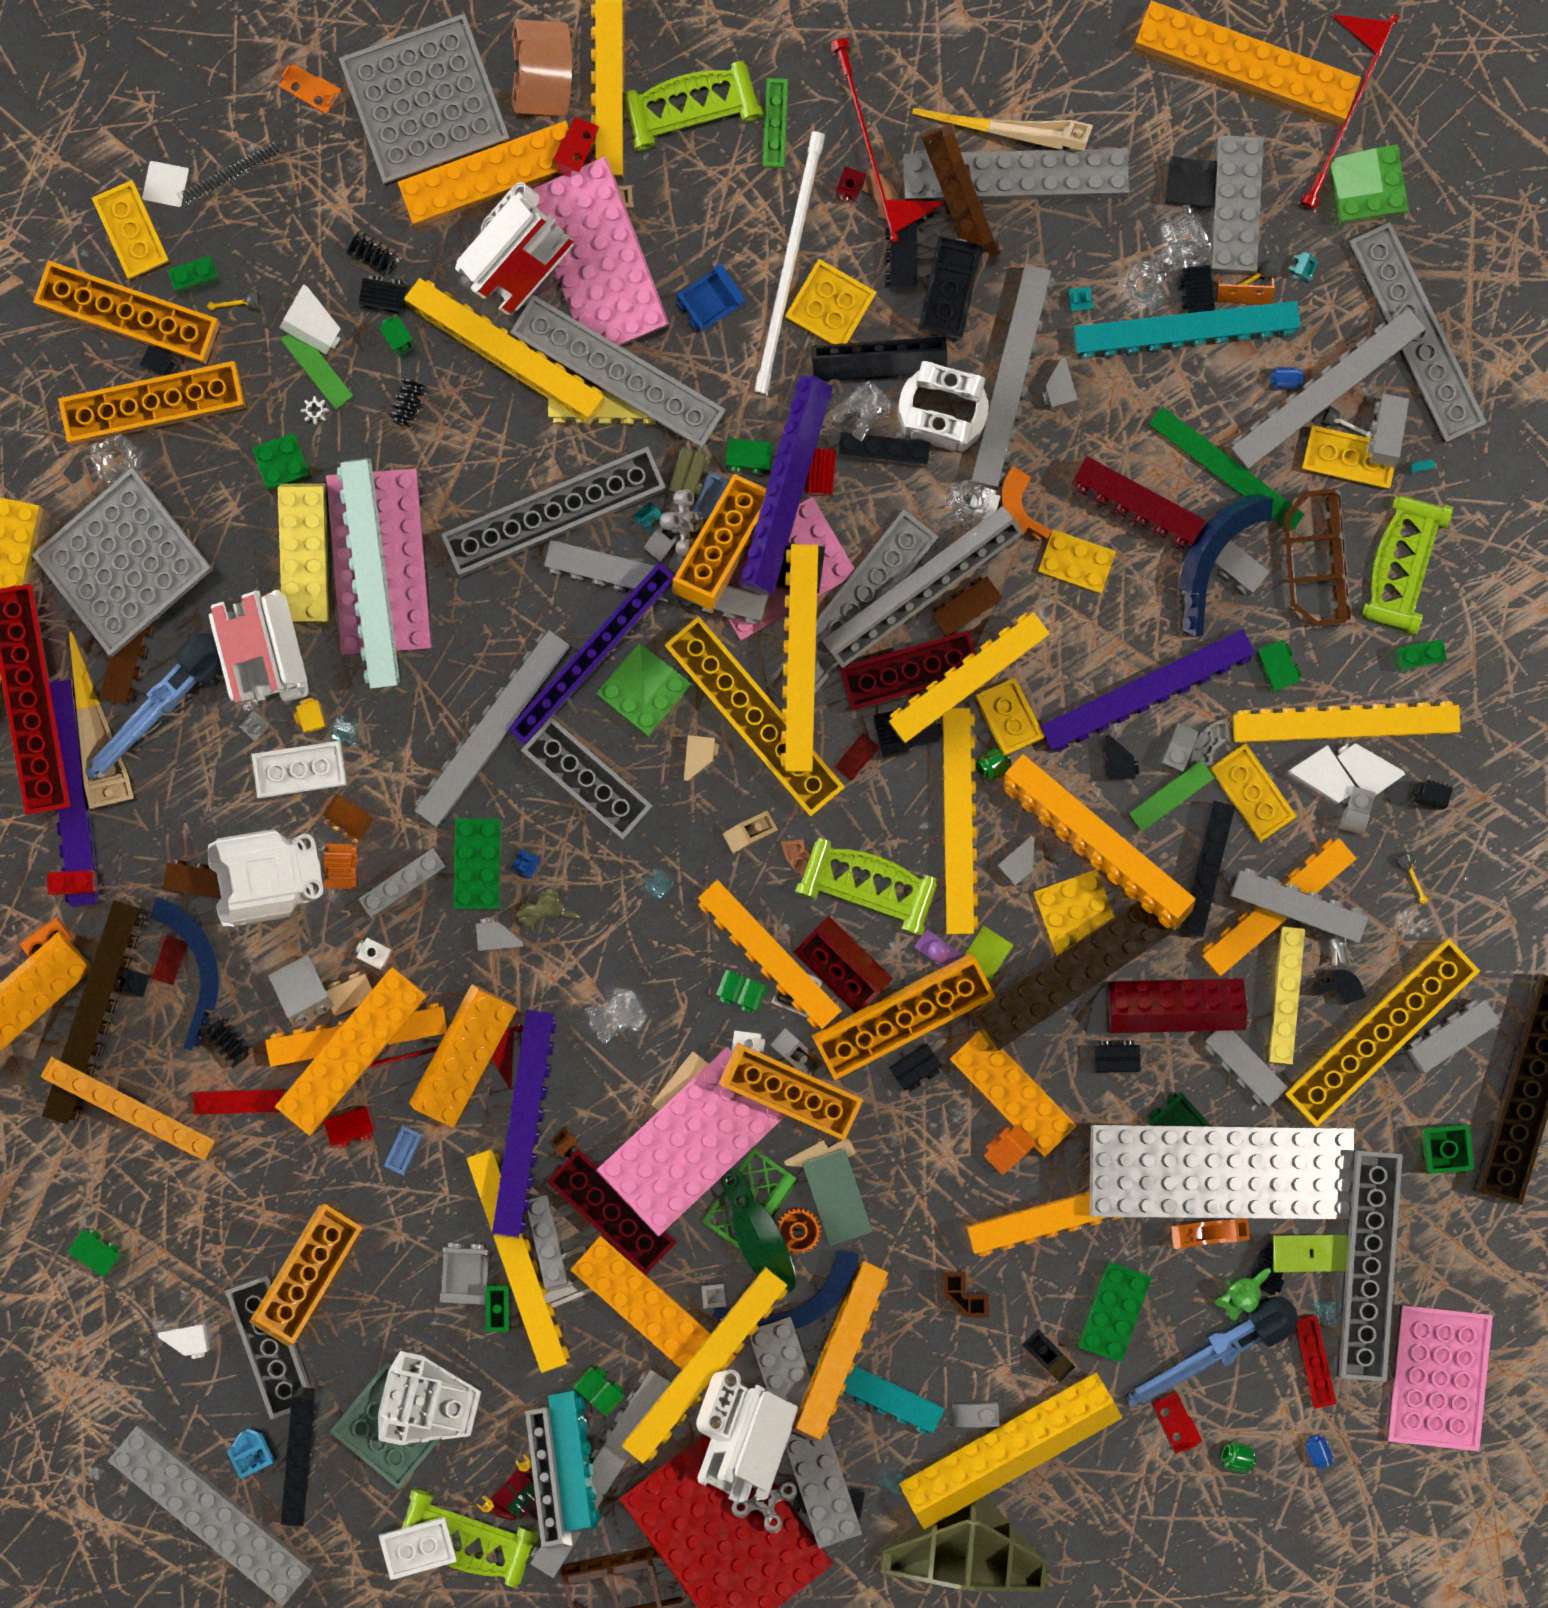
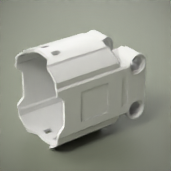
M922 361L920 370L907 380L900 395L898 422L904 436L911 440L930 442V445L944 448L951 452L957 451L962 453L970 448L979 439L988 416V399L983 388L985 378ZM918 386L950 392L964 399L975 401L976 410L972 421L966 422L947 414L912 407L913 397ZM940 419L945 423V427L942 430H936L932 425L933 421Z
M271 829L217 838L216 841L208 845L209 868L216 872L218 876L221 899L217 903L216 908L223 926L235 927L287 918L291 915L296 905H302L319 898L323 893L321 868L315 841L308 834L286 839L276 830ZM300 839H303V840H305V841L307 842V844H308L307 850H306L305 844H304V843L302 842V840H300Z

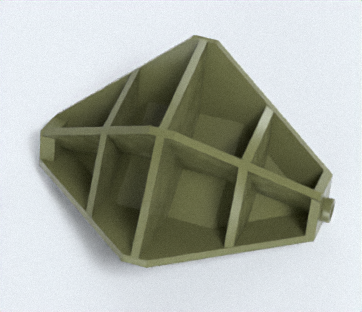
M986 1496L925 1530L920 1522L883 1548L880 1570L882 1574L967 1591L1044 1592L1045 1586H1049L1050 1572H1046L1047 1560L1038 1554Z

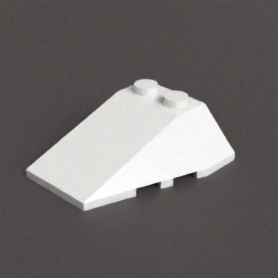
M400 1351L388 1371L378 1412V1439L383 1442L406 1445L415 1442H429L430 1440L470 1436L481 1391L422 1355Z

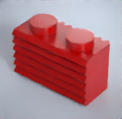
M815 448L804 486L806 495L833 496L835 449Z
M94 870L48 872V895L97 893L96 872Z
M368 1106L323 1121L331 1146L337 1145L338 1149L351 1145L349 1140L358 1138L359 1142L370 1139L372 1138L371 1133L376 1132Z

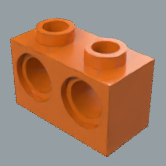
M55 918L20 943V946L30 957L35 953V947L39 944L44 945L53 937L56 931L62 932L71 943L75 939L60 918Z

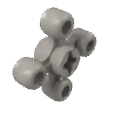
M689 489L678 490L674 493L673 500L675 505L679 507V513L667 512L663 513L660 517V525L663 529L672 530L673 533L680 534L681 539L676 543V552L681 557L687 556L695 542L691 539V532L699 534L708 520L705 516H698L696 512L689 511V506L694 502L693 492Z
M785 1482L777 1490H770L767 1507L764 1502L756 1501L757 1497H755L758 1487L752 1485L755 1491L754 1496L744 1502H734L732 1513L737 1518H744L749 1512L758 1510L765 1517L764 1527L766 1531L777 1533L782 1527V1519L776 1515L774 1506L781 1500H793L797 1494L796 1486L791 1482ZM785 1489H790V1490L792 1491V1493H791V1494H785V1493H784V1490H785ZM743 1506L745 1510L740 1512L737 1510V1507ZM775 1521L777 1525L771 1526L769 1522Z

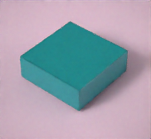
M1434 460L1412 463L1409 466L1410 474L1432 471L1435 468Z

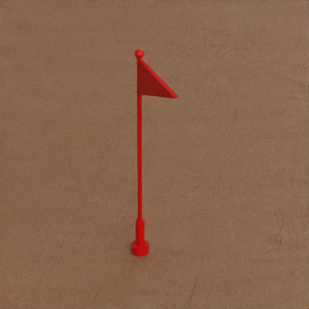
M1392 14L1390 21L1333 15L1337 21L1376 54L1322 172L1318 173L1309 194H1304L1300 201L1303 206L1309 209L1316 210L1320 203L1317 197L1327 177V169L1394 23L1399 20L1397 14Z
M840 38L831 42L833 52L839 54L844 76L848 78L891 232L890 240L895 243L899 240V236L896 234L898 231L942 206L944 202L886 200L851 76L853 71L847 50L850 49L848 38Z
M516 1024L514 1027L506 1029L491 1057L509 1089L512 1086L514 1031L521 1032L523 1030L521 1024ZM438 1046L373 1062L369 1068L435 1052Z

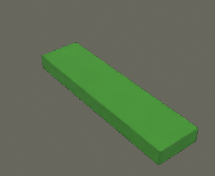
M766 78L763 168L785 169L788 79Z
M289 333L281 339L336 410L354 397L317 349Z
M1200 759L1131 810L1129 815L1140 830L1144 831L1212 781L1214 776Z

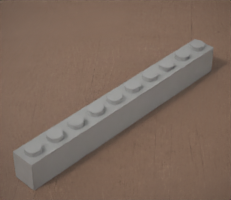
M1025 264L971 480L972 484L997 490L998 484L1003 485L1006 472L1002 471L1004 463L1009 462L1011 450L1007 448L1009 441L1014 442L1017 429L1013 428L1015 419L1019 420L1022 407L1018 406L1020 398H1025L1027 385L1023 383L1025 376L1030 377L1033 364L1029 363L1030 355H1035L1038 342H1035L1034 339L1036 333H1041L1043 320L1039 319L1041 311L1046 312L1049 299L1045 298L1046 291H1051L1054 277H1050L1051 270Z
M1408 308L1406 311L1403 309L1397 311L1392 316V322L1388 325L1382 323L1374 330L1376 334L1368 339L1366 336L1356 344L1358 348L1351 353L1348 350L1338 358L1340 363L1334 367L1331 364L1321 372L1322 377L1317 381L1313 378L1303 386L1305 390L1299 395L1296 392L1285 400L1287 404L1280 409L1277 406L1267 414L1270 418L1262 423L1259 420L1250 427L1252 432L1246 437L1243 434L1237 437L1232 442L1234 446L1231 448V451L1247 470L1252 468L1421 335L1426 328L1412 310Z
M1002 506L822 640V642L840 666L844 668L1024 534L1010 513Z
M550 540L544 566L550 567L549 572L562 575L563 571L569 572L572 578L584 580V576L593 578L592 583L605 586L606 582L615 584V589L627 591L628 587L635 589L655 567L647 563L555 540ZM728 584L714 609L723 611L722 616L735 619L736 615L745 617L744 621L757 624L758 620H764L770 595H757L746 588ZM672 585L659 598V600L670 602L671 598L680 600L679 605L691 608L693 604H696L672 593ZM701 606V609H700V610L706 611V612H710V613H714V610L711 611V610H709V609H707V608Z
M550 630L547 633L542 632L535 642L538 644L533 652L529 650L523 657L522 661L524 664L520 669L515 668L508 679L511 682L506 688L504 686L500 688L495 695L497 698L493 706L489 704L483 711L482 715L484 718L479 724L475 722L468 732L470 737L466 742L462 740L455 749L457 752L453 760L449 758L441 768L444 771L439 778L434 777L428 786L430 791L426 796L422 794L415 803L417 807L415 812L437 828L510 732V726L527 709L572 648Z
M652 1368L649 1372H643L638 1380V1383L641 1384L637 1392L631 1391L626 1400L629 1403L626 1410L620 1409L614 1419L617 1424L613 1431L611 1429L607 1430L602 1438L605 1444L601 1450L596 1448L590 1458L593 1461L592 1466L594 1469L592 1485L597 1493L595 1500L596 1509L630 1456V1453L622 1447V1443L672 1382ZM582 1531L571 1533L572 1546L547 1549L536 1545L529 1556L533 1558L530 1564L554 1578Z

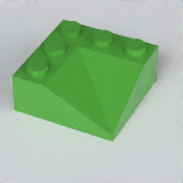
M1398 145L1379 147L1332 158L1329 167L1339 226L1407 214L1409 207Z
M639 643L596 694L646 736L650 737L690 689L692 684Z

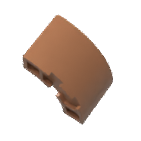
M515 19L512 42L514 61H519V72L514 73L511 99L515 113L566 116L569 108L572 83V47L568 24L564 22Z

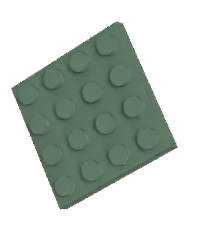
M387 1361L329 1432L399 1490L441 1439L430 1440L429 1442L408 1443L406 1445L379 1441L378 1412L388 1371L392 1365Z

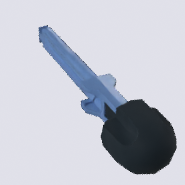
M201 633L187 639L175 652L178 664L160 683L148 691L146 695L149 698L90 761L92 768L86 767V775L91 780L100 778L97 775L99 772L105 774L165 712L171 713L179 700L197 681L202 684L209 683L219 673L222 666L213 634Z
M1274 1296L1261 1301L1253 1312L1248 1313L1250 1320L1227 1333H1215L1208 1337L1212 1345L1136 1388L1134 1394H1128L1126 1398L1128 1404L1132 1407H1137L1139 1402L1144 1404L1220 1360L1226 1367L1234 1362L1237 1354L1262 1340L1266 1346L1271 1347L1286 1339L1295 1331L1298 1324L1296 1307L1284 1297Z

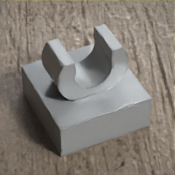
M255 710L239 725L255 742L271 726Z
M724 1283L701 1286L704 1309L726 1307Z

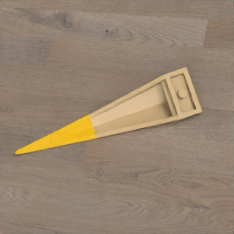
M913 108L912 114L1057 150H1063L1065 146L1072 151H1085L1093 125L1074 120L1012 121L958 116Z
M69 632L84 788L89 809L132 800L134 797L129 776L121 757L105 774L99 772L97 775L100 778L91 780L86 775V767L92 768L90 761L113 736L73 633Z

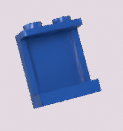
M721 263L713 267L711 272L683 291H678L676 293L678 299L675 300L681 311L686 310L690 315L688 321L694 330L699 329L701 333L746 303V299Z

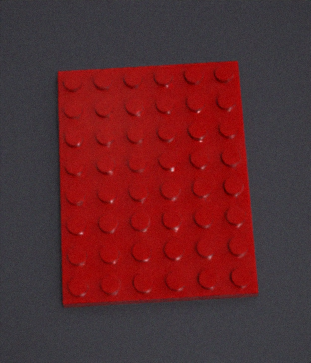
M704 1434L618 1499L697 1608H779L834 1565L822 1548L819 1549L816 1539L788 1501L781 1500L775 1504L774 1511L782 1519V1527L777 1533H769L764 1527L765 1517L762 1512L753 1510L746 1517L737 1518L732 1513L734 1501L729 1499L730 1494L709 1483L704 1486L698 1482L697 1478L711 1438ZM773 1482L771 1490H777L778 1487ZM753 1486L751 1488L748 1500L754 1496L755 1491ZM768 1499L759 1501L764 1502V1504H766V1506L768 1507ZM738 1506L737 1510L741 1512L744 1511L745 1508L743 1506ZM775 1521L769 1522L771 1526L777 1525Z

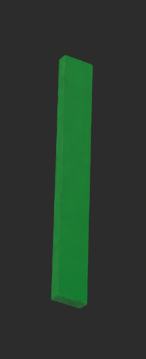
M1163 406L1148 424L1150 427L1243 497L1262 494L1272 498V519L1285 528L1284 515L1293 506L1289 501ZM1299 509L1290 519L1291 532L1305 515Z

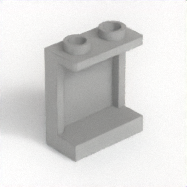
M309 955L268 975L285 1014L294 1027L303 1025L311 1018L324 1014L334 1007L317 973L316 965Z
M448 1243V1247H443L440 1302L486 1304L490 1249H484L485 1245L471 1244V1248H462V1243Z

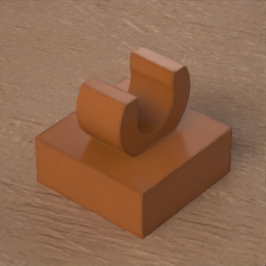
M565 1127L549 1142L561 1157L565 1155L570 1158L571 1155L568 1150L572 1146L577 1149L579 1148L576 1142L577 1139Z

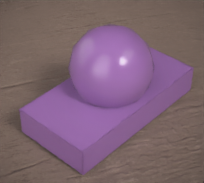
M926 929L923 936L920 937L914 948L941 968L963 957L961 953L928 929Z

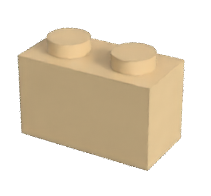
M357 972L348 976L349 981L341 984L340 981H336L327 986L329 990H326L334 1004V1007L331 1008L334 1017L358 1008L373 990L367 974L361 975V972Z

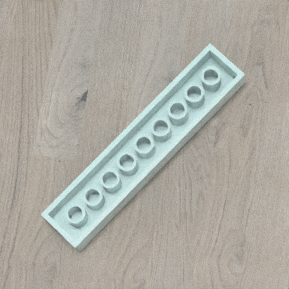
M371 458L343 461L340 463L341 467L337 468L338 480L343 481L344 488L340 490L341 503L346 504V512L343 513L344 525L349 526L346 543L347 548L352 549V556L349 558L350 571L355 572L352 588L353 593L358 594L355 611L356 616L361 617V624L358 625L359 638L364 640V646L361 648L362 661L367 663V668L364 670V679L366 684L369 683L370 689L395 686L400 682L372 462Z

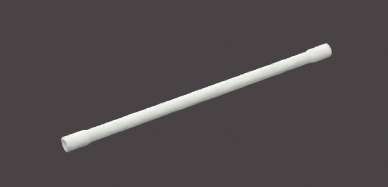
M813 131L811 134L808 157L762 363L755 384L754 392L762 395H767L771 369L817 163L825 134Z

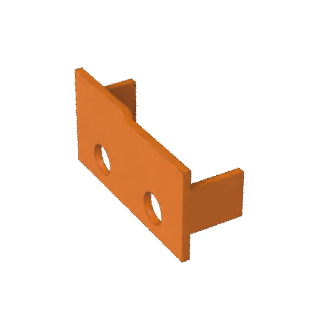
M293 63L291 67L287 65L281 75L283 80L279 85L282 89L325 114L329 112L341 92L340 88L319 76H313ZM298 83L300 88L297 91H293L291 85ZM320 96L323 100L319 105L314 103V98Z
M1218 276L1216 302H1237L1255 305L1272 304L1275 292L1274 278L1271 279L1270 286L1220 284V276ZM1234 288L1237 289V291L1230 292L1229 289ZM1261 289L1264 290V292L1257 293L1256 290Z

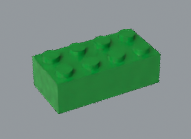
M455 818L454 909L500 910L501 819Z
M1107 1260L1077 1346L1122 1363L1152 1277Z

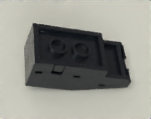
M938 237L919 322V332L962 340L983 245L970 243L969 241L966 242L965 239Z

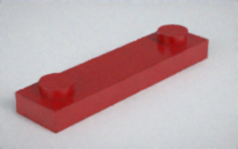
M285 1089L193 1092L194 1115L280 1112L275 1106L285 1095Z
M1317 1315L1298 1318L1296 1331L1313 1408L1317 1409L1335 1405L1337 1403Z

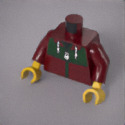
M526 1454L523 1455L526 1460L524 1463H519L516 1460L517 1471L491 1497V1500L485 1495L482 1496L486 1504L483 1506L477 1504V1506L483 1512H489L499 1518L510 1520L522 1519L529 1513L538 1521L532 1464Z

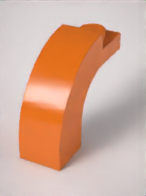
M1012 466L1002 486L1001 507L1003 506L1010 513L1024 534L1029 530L1031 537L1038 541L1042 539L1047 541L1052 530L1030 518L1022 505L1023 492L1032 477Z
M1248 1218L1217 1219L1171 1226V1238L1174 1249L1250 1240Z

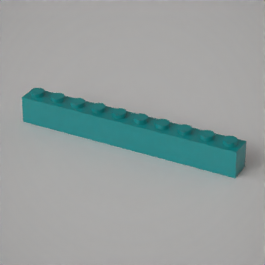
M1291 301L1074 326L1073 333L1076 356H1082V359L1094 358L1095 354L1104 353V356L1117 355V351H1126V354L1140 352L1139 349L1148 348L1149 351L1162 350V346H1171V349L1184 347V344L1193 343V346L1206 345V341L1215 340L1216 344L1229 342L1228 339L1237 338L1238 341H1247L1251 339V336L1258 335L1260 339L1271 338L1275 333H1282V336L1295 335V331L1300 329L1298 302Z

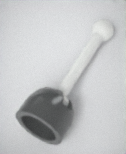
M1331 406L1328 407L1322 419L1323 423L1330 426L1340 423L1365 435L1367 438L1373 439L1374 434H1370V431L1367 432L1342 420L1341 414L1337 409Z

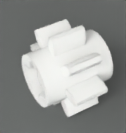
M314 396L313 401H304L307 406L306 409H301V412L308 414L304 419L306 422L312 419L314 424L317 425L318 420L326 421L324 415L329 413L330 410L323 408L326 404L325 400L319 403L316 396ZM314 406L321 410L317 412L316 416L310 412V410H314Z

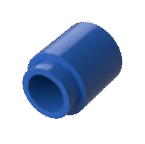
M1275 367V371H1271L1270 383L1275 385V389H1297V387H1303V369H1298L1297 367Z
M1315 1434L1307 1438L1308 1442L1305 1443V1447L1312 1464L1316 1465L1317 1469L1325 1468L1334 1463L1332 1459L1334 1455L1326 1436L1321 1437L1320 1434Z

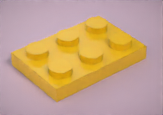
M1053 529L1038 573L1102 594L1116 551Z
M1016 678L975 695L974 698L1004 756L1045 738Z

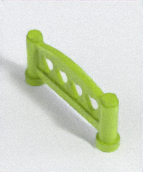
M744 61L732 63V68L728 71L710 70L681 75L662 82L640 95L637 94L636 90L625 92L623 100L634 140H632L634 150L643 151L656 145L654 136L740 113L743 122H750L763 117L762 107L757 103L749 71ZM724 81L730 83L726 101L712 90L714 84L721 85ZM702 87L708 88L709 93L704 107L690 96L692 90L699 91ZM680 93L687 95L682 113L669 102L671 96L675 95L678 97ZM659 99L666 101L661 119L648 109L647 104L649 102H657Z
M1400 495L1395 496L1392 509H1396V514L1384 532L1377 549L1371 578V602L1364 604L1361 616H1365V619L1408 630L1409 634L1417 636L1423 614L1414 612L1438 527L1448 528L1453 506L1444 505L1442 507ZM1406 519L1411 520L1421 533L1406 538L1402 537L1400 530L1404 528L1403 521ZM1404 541L1415 554L1401 559L1395 558L1394 552L1398 549L1396 546L1397 542ZM1397 562L1409 576L1390 580L1388 573L1392 571L1390 568L1391 563ZM1392 584L1403 597L1384 602L1382 600V594L1385 593L1384 586Z
M818 838L814 844L802 882L797 885L796 893L812 899H817L819 891L904 920L902 930L923 936L925 931L923 925L937 887L936 878L924 875L923 879H919L905 868L890 860L862 851L833 849L830 846V841ZM833 859L839 860L840 863L846 862L849 865L848 871L836 880H834L831 868V861ZM853 867H859L861 871L868 870L870 872L869 879L857 888L855 887L852 875ZM875 874H880L882 878L888 877L891 879V885L879 895L876 893L873 881ZM898 881L902 882L903 885H911L913 889L912 893L899 903L894 888L895 883Z
M412 1488L409 1496L411 1502L402 1528L445 1517L450 1535L458 1530L462 1549L455 1551L457 1562L447 1564L446 1566L475 1575L503 1577L506 1585L514 1588L518 1587V1584L522 1581L534 1542L539 1540L540 1532L538 1530L520 1525L517 1534L431 1505L433 1499L431 1493ZM477 1538H480L484 1554L479 1559L474 1554L467 1555L465 1553V1548ZM499 1545L502 1547L505 1564L502 1566H498L495 1562L490 1563L486 1559V1556Z

